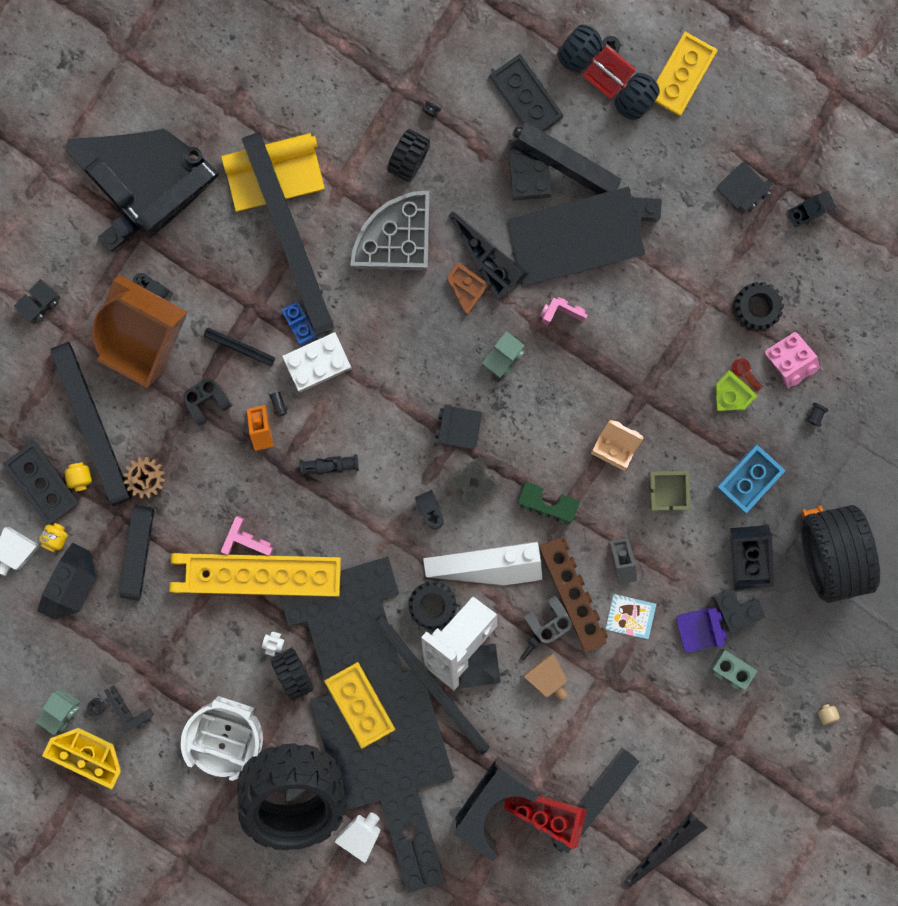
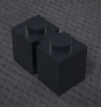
M40 279L28 292L42 306L40 307L30 296L25 294L13 307L30 323L35 324L45 318L47 309L52 310L58 305V300L61 297L45 281Z

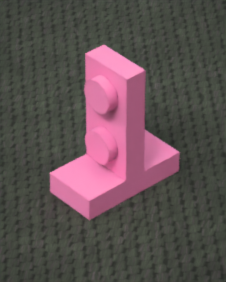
M236 516L221 552L230 555L235 542H238L271 556L274 548L270 547V542L260 539V542L252 539L253 535L249 533H239L245 519Z

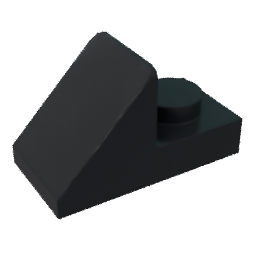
M126 214L110 222L112 226L98 237L107 249L112 252L138 232L140 228Z

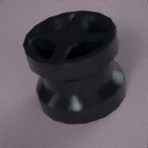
M607 36L603 40L600 51L608 45L618 53L621 46L619 39L615 36Z

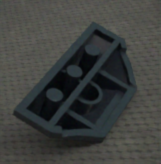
M75 543L70 545L59 560L41 596L38 612L55 620L80 611L97 578L89 550Z

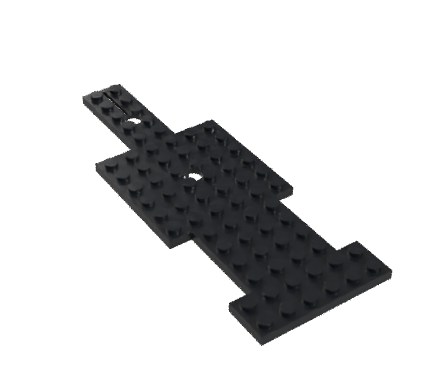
M384 557L341 570L340 597L279 596L288 626L307 621L324 680L359 662L396 729L388 734L390 742L387 745L379 746L376 742H373L361 749L328 687V695L311 699L325 751L335 759V764L339 765L342 773L345 811L381 801L407 892L410 893L445 882L418 789L453 779L454 775L428 689L412 669L402 671L397 651L374 624V621L380 616H383L387 621L381 599L399 593L389 557ZM407 824H412L417 828V835L412 839L404 837L402 833L403 827Z

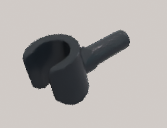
M536 634L527 640L531 646L520 657L522 660H525L530 652L539 646L540 639Z

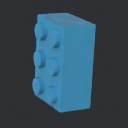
M753 445L715 488L742 513H747L786 470L761 447Z

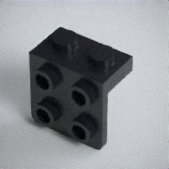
M742 162L717 186V189L743 214L746 211L750 213L758 205L756 201L760 197L764 200L772 192L770 188L773 186V183L769 179L764 182L747 163Z
M445 404L444 408H440L438 419L442 420L441 427L436 429L435 438L439 439L438 443L475 449L482 413Z

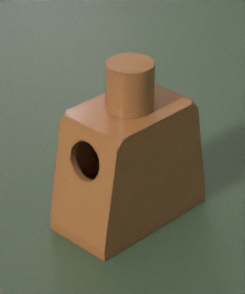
M552 652L523 674L546 697L554 693L558 700L561 701L569 695L563 687L568 680Z

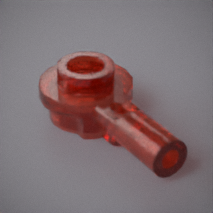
M745 358L734 360L732 363L733 373L736 376L745 377L753 388L759 391L763 386L751 373L752 368L749 361Z

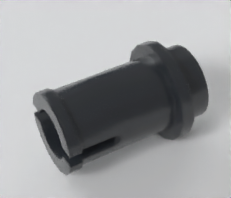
M281 391L270 394L269 397L275 410L273 413L277 417L288 414V407H285Z

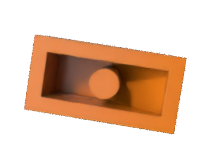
M266 406L247 409L249 434L254 450L274 447Z

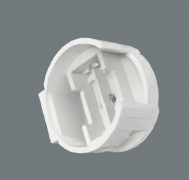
M218 696L212 703L205 705L197 711L186 723L181 736V751L187 766L192 767L196 764L208 774L219 777L230 776L229 780L231 781L238 779L245 763L251 757L258 756L263 745L262 728L257 717L253 715L255 708ZM226 725H230V726H231V730H230V731H227V730L225 729V726H226ZM220 743L225 744L224 749L219 748Z

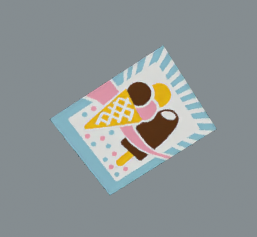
M614 594L606 630L649 639L656 604Z

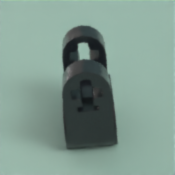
M138 273L133 278L134 283L167 301L174 294L144 273ZM144 281L148 284L147 287L142 285Z
M204 379L186 390L183 395L184 402L198 426L207 422L199 405L212 397H215L223 411L232 407L222 388L212 379ZM207 383L214 384V390L211 393L205 391ZM195 392L198 399L196 402L191 403L189 395Z
M433 490L414 497L427 525L434 530L440 529L444 524V519ZM433 514L435 515L436 518H438V519H437V522H438V523H436V524H434L433 522H430V521H432L431 515H433Z

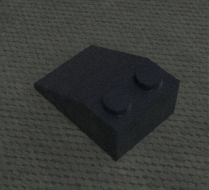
M769 525L730 528L735 590L774 586L773 545Z

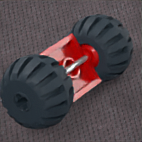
M579 25L558 50L557 56L564 68L572 72H581L591 63L582 76L610 99L621 88L622 90L614 101L616 109L623 117L630 120H638L647 112L659 96L660 89L657 82L651 76L643 73L635 74L626 82L636 69L608 45L596 57L595 55L603 45L601 36L594 28L588 25Z

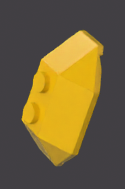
M80 728L50 738L42 755L110 789H113L121 773L114 744Z

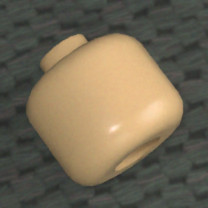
M829 704L822 706V709L818 712L823 725L837 722L840 719L837 708L829 706Z

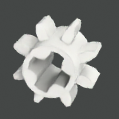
M271 632V635H265L262 648L266 649L265 654L275 656V653H281L284 639H280L281 634Z

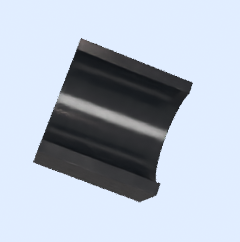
M497 757L454 818V835L491 861H494L498 855L496 840L491 837L484 826L488 812L497 802L508 797H524L535 802L539 796L535 783Z

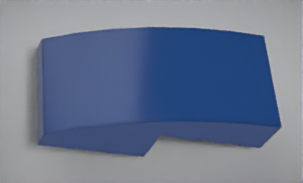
M298 301L282 309L300 346L317 338Z

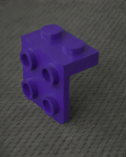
M715 607L681 614L676 617L685 652L689 653L713 646H725L724 641L727 640L725 630L721 629L720 622H722L721 613Z

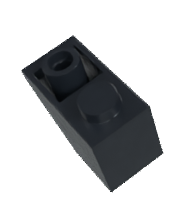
M826 191L787 211L796 228L837 207L829 191Z

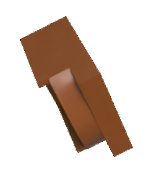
M121 275L117 276L111 284L104 305L98 310L93 321L90 342L95 345L99 357L97 361L148 388L163 373L188 312Z

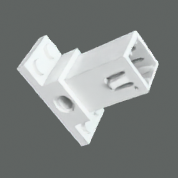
M472 597L442 631L437 628L432 635L426 632L421 637L424 667L452 690H455L459 686L460 675L468 668V659L497 627V614Z

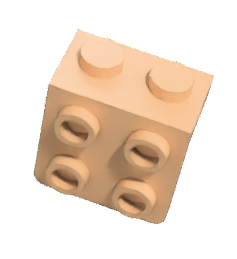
M609 420L599 435L591 454L625 471L644 437L637 431L626 428L620 422Z

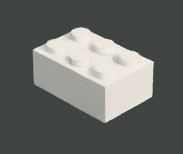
M335 332L283 355V359L299 392L352 369Z

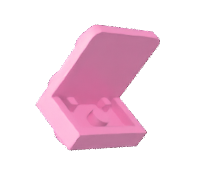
M558 297L557 299L553 298L549 305L546 304L540 317H542L541 323L548 325L556 309L582 322L586 320L588 315L585 314L586 310L578 306L573 308L567 305L568 301Z
M796 332L765 351L768 359L781 373L783 383L788 389L798 385L804 378L815 374L820 369L817 355Z

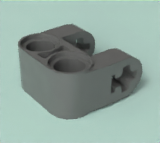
M556 595L547 601L557 616L542 626L532 611L523 616L533 632L544 643L554 641L569 631L572 626L566 610ZM559 619H567L568 624L565 628L557 626ZM544 629H550L552 635L550 638L544 639L541 636V632Z

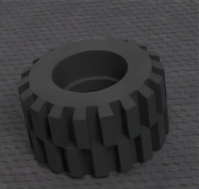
M411 129L405 131L390 157L387 172L406 182H410L425 159L430 147V139Z
M766 282L748 284L735 296V301H733V314H736L735 320H739L741 327L745 326L746 330H754V332L764 331L774 326L783 314L784 304L781 302L783 297L778 294L780 291L778 289L774 290L772 284L766 285ZM753 296L762 297L768 304V312L762 318L753 316L748 309L749 299Z
M427 581L420 584L414 589L409 599V613L413 621L418 626L424 627L427 630L444 628L454 618L457 610V601L454 593L442 582ZM437 594L443 599L444 609L440 615L431 617L423 612L421 603L425 596Z
M291 647L271 658V665L290 700L295 701L314 691L313 683L295 649Z

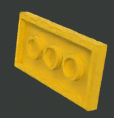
M684 32L656 81L660 93L654 103L680 117L718 50L693 35Z
M359 662L324 680L361 749L396 730Z

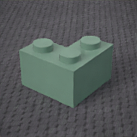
M506 331L482 365L499 379L502 375L506 377L512 370L510 367L514 360L518 362L523 356L525 345Z
M59 689L53 692L42 708L44 711L36 723L54 736L59 732L63 733L69 725L67 720L74 717L79 711L78 705L81 701L64 689Z

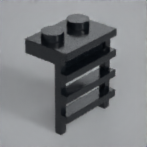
M115 685L110 687L114 693L113 695H111L108 689L104 690L108 697L105 699V702H111L114 707L111 709V712H117L120 717L117 719V722L122 721L124 724V733L134 727L140 729L151 721L150 717L154 715L151 708L133 717ZM114 698H117V699H118V701H119V703H120L119 705H117V703H116V701L114 700ZM121 707L124 709L126 714L123 715L122 711L120 710Z

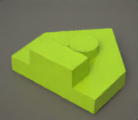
M730 370L716 383L717 411L745 410L758 396Z

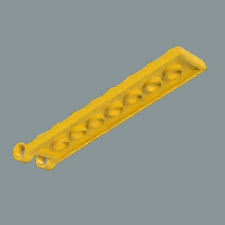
M171 554L170 564H186V582H169V593L340 597V557ZM209 571V577L204 578L203 572Z

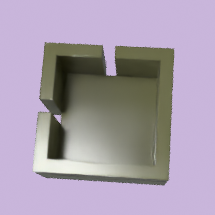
M689 471L648 472V486L653 492L649 493V510H669V506L670 510H691Z

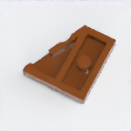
M458 262L447 276L450 286L463 310L468 315L488 287L486 281Z

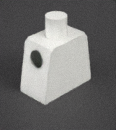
M5 527L0 536V574L6 576L10 568L20 570L39 549L40 545L14 529Z
M372 812L369 813L366 819L361 815H357L339 833L335 843L365 863L381 831L375 826L379 821V817Z

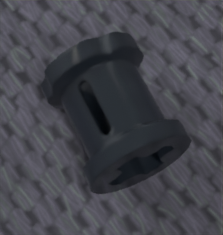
M813 402V409L810 415L805 418V421L821 427V420L824 414L828 413L829 409Z

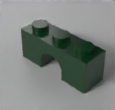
M525 481L517 502L521 504L520 508L530 512L533 508L539 511L538 515L549 518L550 515L557 517V522L566 525L568 522H573L580 503L579 500L561 494L557 504L548 506L542 501L541 497L544 488Z

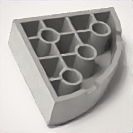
M416 191L404 194L378 208L364 223L357 236L352 250L351 268L428 270L429 191Z

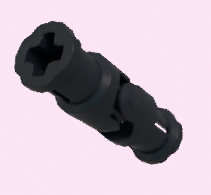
M354 454L352 457L343 458L342 456H334L325 459L316 458L313 461L300 460L301 477H305L306 474L317 473V475H322L323 473H343L345 470L359 471L357 454ZM333 460H335L338 465V468L336 470H334Z

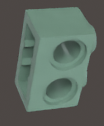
M721 649L710 667L714 670L713 675L721 680L724 677L730 680L729 685L738 691L740 688L746 690L757 673L756 669L724 649ZM723 661H728L729 668L722 671L720 664ZM740 671L745 672V678L742 681H738L736 678L737 673Z

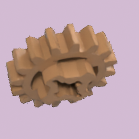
M139 457L138 463L132 460L131 464L133 466H126L129 472L123 474V476L128 477L124 484L130 485L127 488L128 491L134 490L133 496L140 493V498H144L145 494L148 498H152V492L158 495L157 489L164 488L161 482H166V479L162 478V475L166 474V472L160 471L162 464L156 466V459L150 462L149 457H146L145 461ZM146 465L151 466L155 471H149ZM137 468L138 472L135 476H133V473ZM144 474L149 476L146 482L141 480ZM154 479H157L156 484L152 487V482ZM134 484H140L144 491L138 489Z

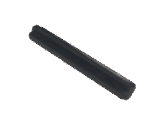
M206 328L204 332L205 338L268 366H273L275 362L274 356L211 328Z

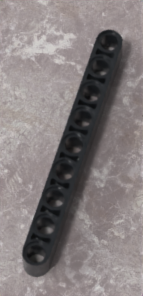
M68 341L50 348L111 505L116 506L131 500L130 491L127 490V484H124V476L72 345Z

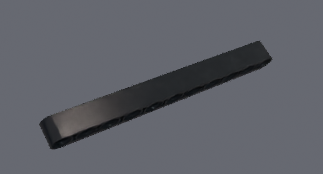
M259 131L243 137L242 141L314 331L316 335L335 329L262 135Z

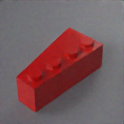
M540 795L535 802L517 796L506 798L505 810L529 822L537 829L546 832L552 838L566 844L569 848H578L587 809Z

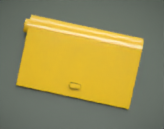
M311 133L265 144L286 200L325 190L315 148L318 147L315 136H311ZM246 150L222 155L236 212L266 205Z

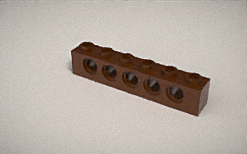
M557 537L539 545L538 547L584 651L588 652L607 644L605 640L608 638L604 627L600 628L597 622L600 620L596 609L592 610L590 606L592 599L589 592L585 593L582 588L585 583L581 574L577 575L574 568L577 565L573 556L570 558L568 556L567 550H569L566 540H561V537ZM556 553H562L564 556V560L560 564L555 563L553 560ZM568 570L571 572L572 576L569 581L562 580L561 574L563 571ZM572 588L579 590V596L575 599L569 597V591ZM585 606L587 608L586 615L578 616V607ZM587 624L594 625L595 630L593 633H585L584 628Z

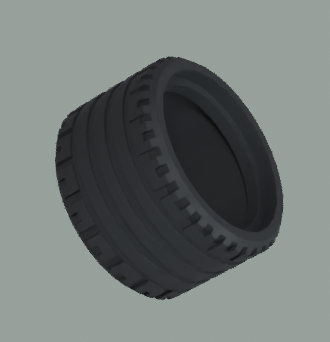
M855 505L836 508L835 510L831 509L825 512L806 515L801 524L802 545L809 575L820 599L826 603H831L846 598L875 593L880 585V564L875 540L862 510Z

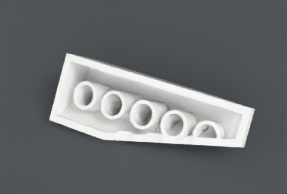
M538 542L423 558L427 578L497 585L542 580Z

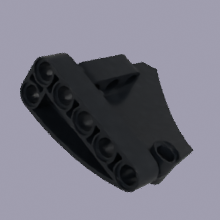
M165 129L104 137L74 138L67 141L66 152L119 210H123L148 238L153 237L178 216L219 175L215 168L203 157L199 148L189 147ZM196 155L198 160L191 161L188 157Z

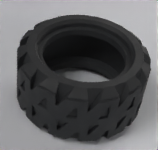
M296 743L282 744L278 747L272 746L260 751L258 756L251 757L239 773L237 795L238 818L241 828L248 837H252L253 841L264 847H272L275 850L284 851L309 848L316 843H321L331 836V832L337 831L343 822L345 796L340 767L335 764L334 758L327 752L321 753L317 747L307 744L304 746L297 745ZM288 789H304L317 794L312 799L295 805H278L265 800L271 794Z

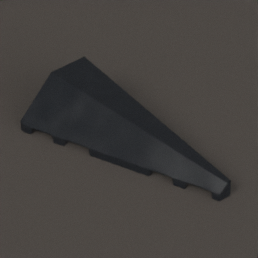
M452 211L449 218L453 221L458 234L461 235L466 248L485 277L487 285L495 295V299L500 301L516 289L528 273L461 216Z
M690 812L666 840L662 838L628 876L625 883L630 887L708 827Z

